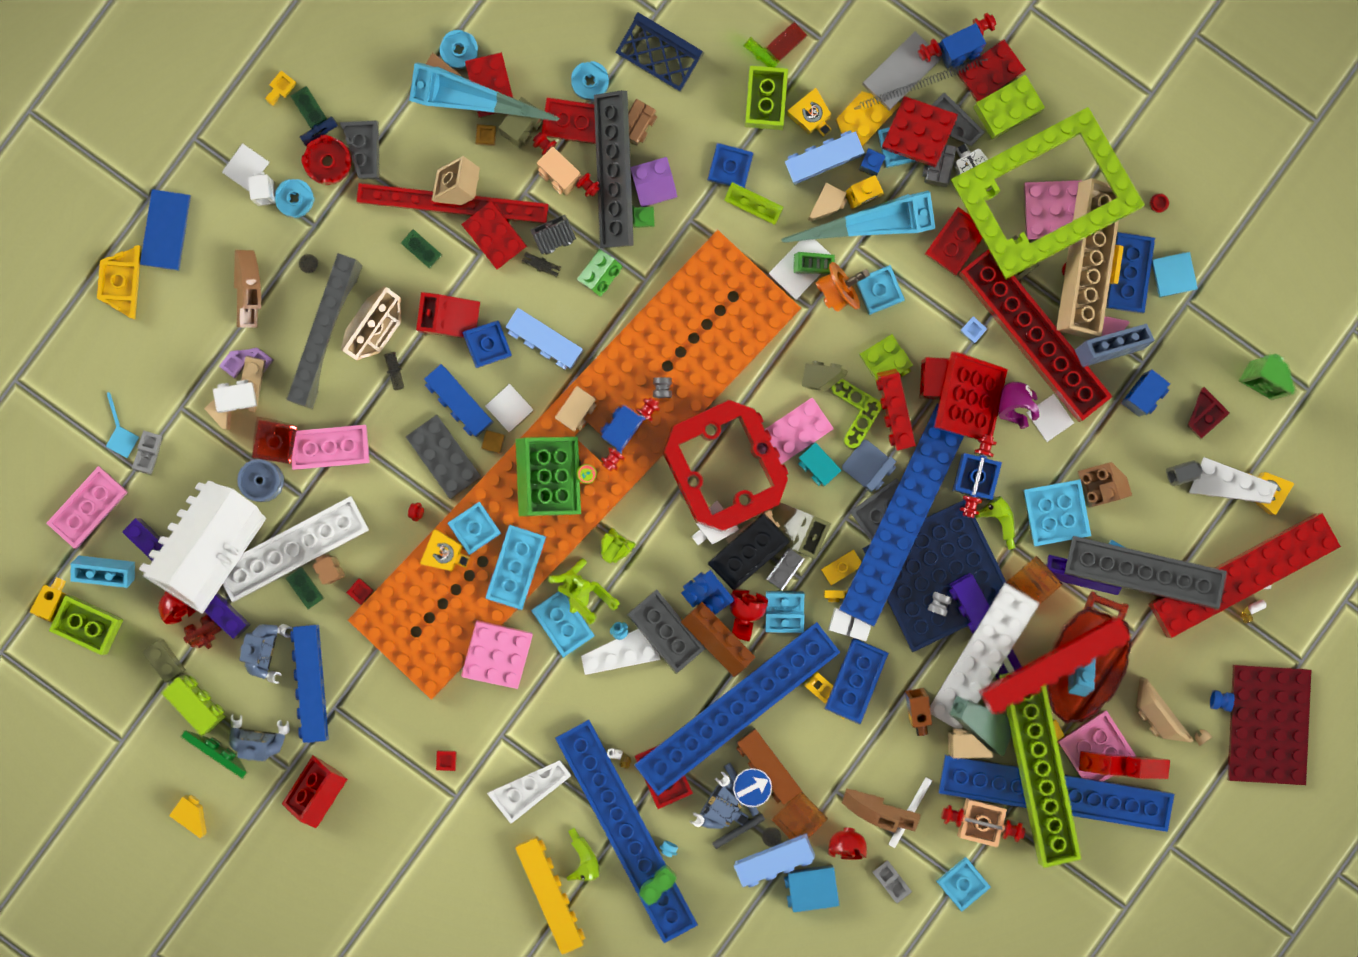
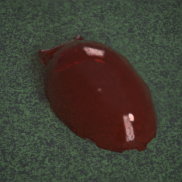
M1092 591L1089 594L1084 609L1076 612L1063 624L1052 644L1051 651L1115 616L1094 608V602L1119 611L1116 617L1121 618L1130 636L1129 625L1124 620L1129 605L1126 603L1120 604L1101 597ZM1131 639L1127 640V644L1123 647H1115L1109 650L1110 653L1102 658L1096 657L1094 690L1089 692L1086 697L1068 693L1069 676L1058 678V682L1051 686L1046 685L1052 712L1065 723L1084 722L1097 715L1104 704L1113 698L1126 674Z

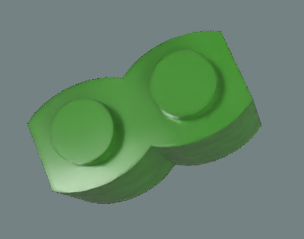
M668 865L662 866L657 870L652 879L647 880L641 886L639 896L648 905L655 903L661 897L663 891L670 889L674 885L677 874Z

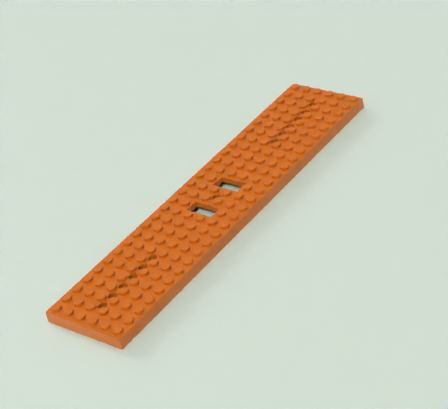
M717 230L521 437H575L581 430L577 429L574 432L556 420L555 417L576 386L597 400L595 402L597 407L591 415L588 413L584 418L586 423L582 429L587 424H590L602 436V428L607 422L610 424L613 421L612 415L618 406L622 408L625 405L640 416L635 410L637 408L642 409L645 404L643 402L644 398H653V391L656 389L653 384V378H672V385L669 388L672 391V398H653L659 403L657 407L660 410L652 413V421L648 419L643 420L640 427L623 449L621 455L625 459L618 461L616 464L618 467L617 471L614 469L609 471L602 466L603 463L578 440L581 465L589 464L596 470V478L593 482L589 484L580 482L581 514L519 516L515 443L434 528L461 544L448 525V522L480 501L502 534L470 555L462 547L460 553L470 557L466 568L455 564L453 571L420 564L434 531L433 529L348 621L432 700L464 667L476 620L502 626L517 611L516 608L485 598L509 525L546 536L526 597L527 600L663 456L671 428L704 412L801 310V307ZM730 292L738 294L739 299L736 302L729 301L728 294ZM717 306L725 308L726 313L723 316L715 314L714 310ZM710 320L713 324L712 328L709 330L703 329L702 321ZM692 333L697 334L700 338L696 344H692L688 340L689 335ZM679 347H683L686 350V355L682 358L677 357L675 354V350ZM665 361H670L673 364V369L669 372L662 369V364ZM481 556H485L488 559V564L485 567H480L477 563L478 558ZM467 570H472L475 573V578L472 581H467L464 578ZM454 584L461 586L462 591L459 595H454L451 592V587ZM439 599H447L448 607L446 609L438 607ZM428 612H432L435 615V620L432 623L425 621L424 617ZM414 626H418L422 630V634L419 637H414L411 633Z

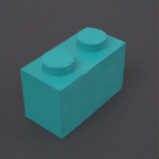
M816 442L798 458L800 461L798 465L805 472L809 471L813 475L811 479L818 486H826L842 471Z

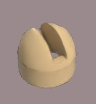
M1200 729L1201 736L1197 732L1195 733V740L1199 746L1212 738L1209 732L1204 729Z

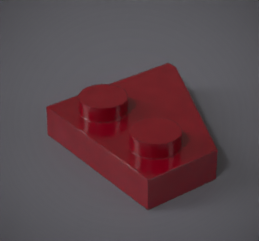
M1203 387L1195 404L1188 427L1201 440L1224 420L1230 412Z

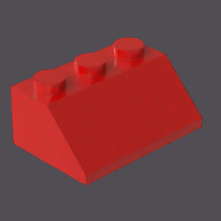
M312 755L282 802V805L299 822L317 828L348 779L338 770Z

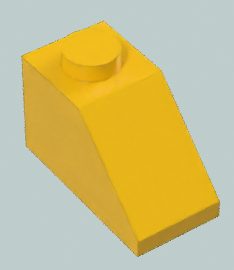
M185 795L169 816L197 837L202 838L207 833L203 806L199 804L200 801L193 795Z

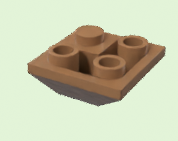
M1112 462L1078 471L1089 508L1132 496L1127 477Z

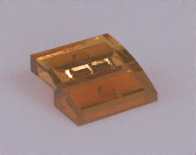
M1037 555L1007 580L1008 585L1038 601L1039 605L1063 584Z
M801 792L790 800L772 818V821L790 839H793L803 834H807L809 838L828 818Z

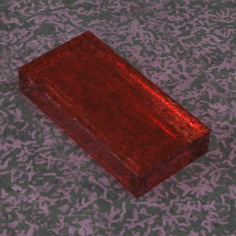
M794 21L766 49L780 62L807 37V34Z

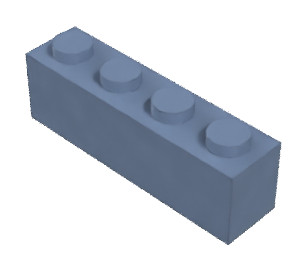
M1144 324L1086 340L1075 349V352L1082 367L1144 350L1155 340L1148 325Z

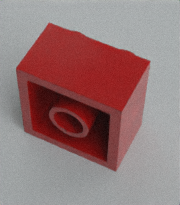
M925 357L921 361L919 399H941L949 358Z

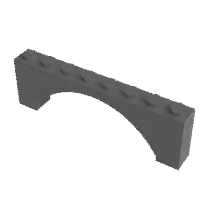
M337 253L287 400L310 409L314 407L319 393L321 369L333 328L347 296L358 281L363 266L354 258Z

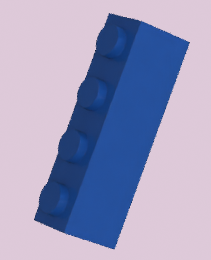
M442 364L424 378L427 382L425 384L427 389L432 394L436 392L440 396L437 400L445 408L449 406L452 410L450 413L457 422L461 420L466 425L463 429L470 436L474 434V436L478 437L493 423V420Z

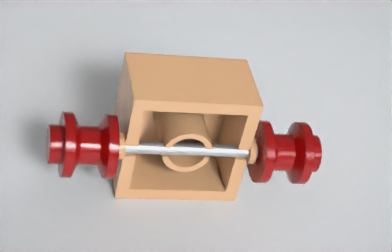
M539 132L533 138V147H540L543 150V157L537 162L538 174L546 182L550 180L553 185L552 187L560 195L564 193L567 196L575 187H582L586 191V197L590 195L593 197L600 190L598 187L600 183L598 181H591V174L589 172L584 176L581 175L554 148L557 142L555 140L550 142L547 139L548 134L546 132Z
M966 798L964 808L956 811L952 810V805H948L947 808L942 810L941 819L944 820V824H948L950 821L955 822L956 827H959L957 836L962 839L998 847L1001 832L1003 839L1011 836L1014 837L1015 842H1019L1025 835V828H1023L1022 823H1018L1015 826L1011 825L1010 820H1006L1005 824H1003L1007 809L1002 806Z

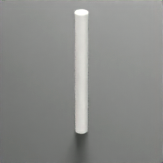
M925 777L907 811H916L932 782L931 779ZM897 827L896 833H894L888 845L895 848L905 829Z

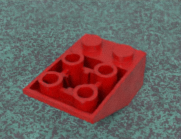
M421 292L416 331L425 334L464 338L462 334L464 331L476 328L478 325L480 301Z

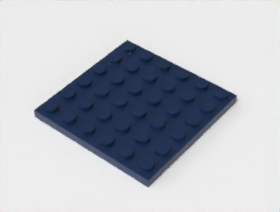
M965 500L925 518L887 599L912 653L967 627V624L970 623L966 616L963 617L958 609L960 606L958 600L954 601L949 592L951 590L950 583L968 573L972 574L990 607L1003 585L1007 583L975 516L974 518L966 517L960 511L961 507H965ZM869 545L862 548L864 554H866ZM934 592L952 598L951 604L947 606L948 612L946 616L928 610L929 604L933 602L932 596Z

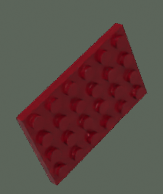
M1233 665L1232 693H1234V706L1230 716L1228 781L1306 785L1312 670Z

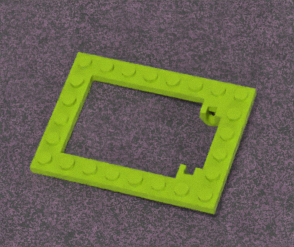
M1089 107L951 179L955 190L1005 279L1145 206ZM1081 135L1115 194L1116 199L1032 243L1029 242L1024 232L1019 234V238L1013 240V238L1007 240L985 200L995 197L1000 192L994 179Z

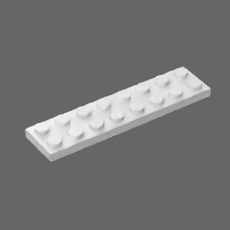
M353 497L346 498L244 552L223 583L231 601L235 602L369 531Z
M1007 583L1003 585L930 705L931 715L955 729L963 728L950 715L956 696L978 704L981 699L979 690L991 683L1038 607V601Z

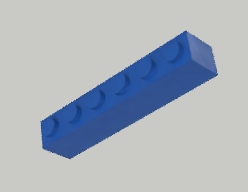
M319 624L293 627L290 637L295 647V650H292L293 662H296L294 680L298 683V689H295L296 700H299L300 708H297V718L301 719V727L298 730L299 738L302 739L303 743L329 740Z

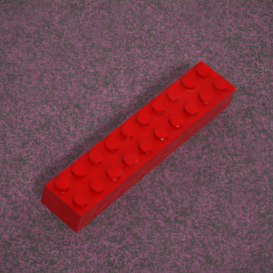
M989 249L958 274L1078 422L1086 419L1113 397L1088 366L1082 367L1074 348L1060 331H1056V326L1014 275L1008 279L1004 278Z
M1316 513L1215 567L1216 569L1227 571L1219 610L1165 597H1159L1148 604L1165 636L1173 638L1335 551L1341 546L1323 513Z

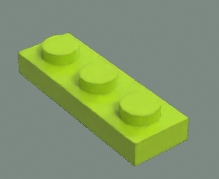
M733 182L724 201L776 225L784 208Z

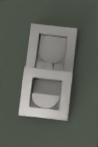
M143 431L137 447L138 452L132 466L133 470L152 475L160 450L162 436Z
M888 860L873 871L874 875L897 904L912 893Z

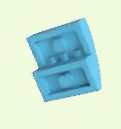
M766 591L768 605L765 614V632H804V591Z

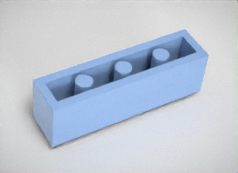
M850 130L842 133L841 138L836 140L831 138L824 141L820 147L811 146L805 149L806 152L801 155L795 153L788 156L785 164L795 185L862 157L865 153L856 131L852 133Z
M517 308L506 325L510 336L518 339V337L525 340L523 344L531 349H534V347L541 350L540 355L548 360L552 357L557 361L556 365L564 370L566 368L572 369L583 352L581 347Z
M803 834L737 860L734 863V868L742 887L748 885L750 888L759 884L760 880L775 878L776 874L780 872L789 873L798 865L806 866L811 864L815 858V853L807 834Z

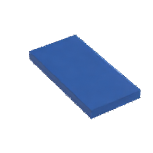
M152 189L140 265L179 271L191 199L190 195Z
M1117 232L1115 245L1123 246L1118 284H1109L1106 308L1145 313L1155 238Z
M853 638L824 709L852 722L861 724L889 653Z

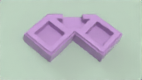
M259 348L230 351L219 367L233 378H236L244 367L246 356L266 360L264 372L273 362V359Z

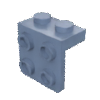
M863 440L842 465V469L871 492L874 489L877 491L884 483L882 481L883 477L886 474L888 476L891 475L896 468L894 464L897 461L892 457L886 456L868 440Z

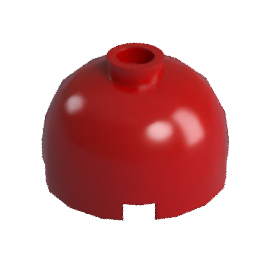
M733 590L731 596L734 598V601L729 604L731 613L739 619V622L749 624L750 621L762 618L768 605V599L764 595L756 592V596L748 594L749 590Z
M167 591L158 603L160 617L167 625L183 621L181 617L188 614L189 618L196 612L195 609Z
M845 827L843 831H838L831 837L828 855L836 858V854H838L844 860H861L862 856L867 858L865 838L860 833L855 832L854 828Z

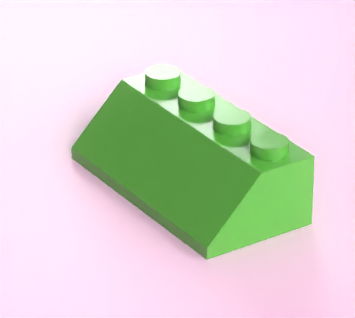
M1270 354L1250 361L1239 379V382L1270 400L1295 393L1289 366L1283 361L1284 358L1277 354Z

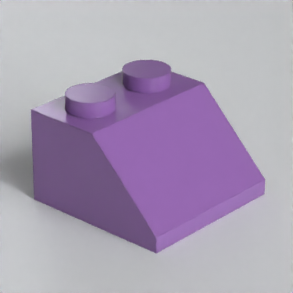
M667 157L631 167V175L641 207L677 198Z

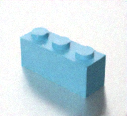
M78 555L71 562V582L128 588L135 580V562Z

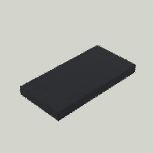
M763 513L708 561V565L732 590H736L790 542V539Z

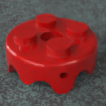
M321 135L319 138L309 142L301 158L308 176L322 185H333L342 181L349 173L352 163L351 154L346 145L341 140L329 135ZM327 156L333 159L330 166L323 165V159Z

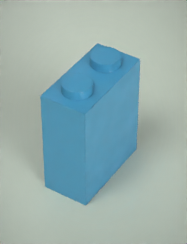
M833 865L793 870L787 873L788 876L784 877L785 887L790 889V896H787L788 908L792 907L793 912L839 906Z

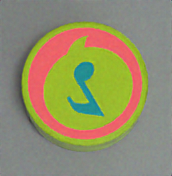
M589 464L581 465L576 472L577 479L584 484L593 482L596 478L595 468Z

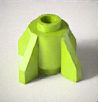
M611 527L609 532L602 538V558L608 563H617V561L626 557L636 544L618 535L617 531Z

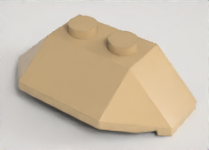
M385 286L368 297L346 328L341 350L355 360L379 354L401 323V297Z
M1142 677L1139 680L1136 703L1139 712L1137 713L1144 722L1147 720L1151 725L1149 729L1153 735L1169 740L1194 741L1148 679Z

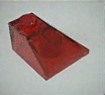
M257 417L253 437L252 458L291 464L297 426L279 420Z

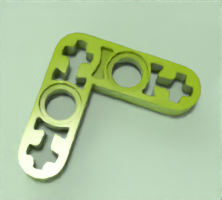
M841 379L836 384L843 383V388L846 390L849 387L852 388L847 398L843 396L846 394L845 392H836L834 385L831 387L832 393L860 410L844 437L845 445L848 448L854 449L863 441L881 410V404L876 398L846 380ZM853 392L860 393V402L855 403L851 400L850 396ZM874 402L876 403L877 411L873 410L869 415L873 416L871 420L868 416L863 415L862 412L867 413L869 410L868 403L872 404ZM860 418H864L868 422V426L865 429H861L857 425V421ZM854 427L857 431L862 432L863 435L858 434L856 437L857 444L853 443L850 445L848 436L852 437L856 431H852Z

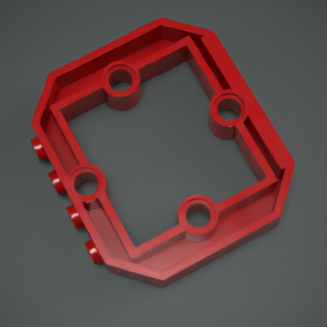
M727 400L671 428L663 455L697 524L723 532L780 504L789 473L784 464L781 465L779 461V451L770 442L772 437L769 431L765 430L762 425L764 421L759 412L756 413L755 409ZM739 418L752 445L751 454L759 460L771 487L755 495L749 490H741L733 497L734 505L712 515L699 489L703 485V477L698 472H691L679 445L700 435L707 441L714 440L721 433V425ZM706 426L714 427V435L706 433ZM758 444L765 446L766 452L764 454L757 451ZM689 477L696 478L697 485L695 487L688 484ZM741 495L747 496V505L740 503L739 497Z

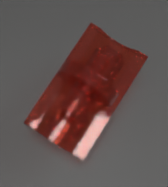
M205 615L200 619L202 627L199 629L194 624L184 627L186 636L183 639L191 647L197 645L198 648H201L205 645L207 649L212 648L211 641L216 639L215 634L222 631V628L213 619Z

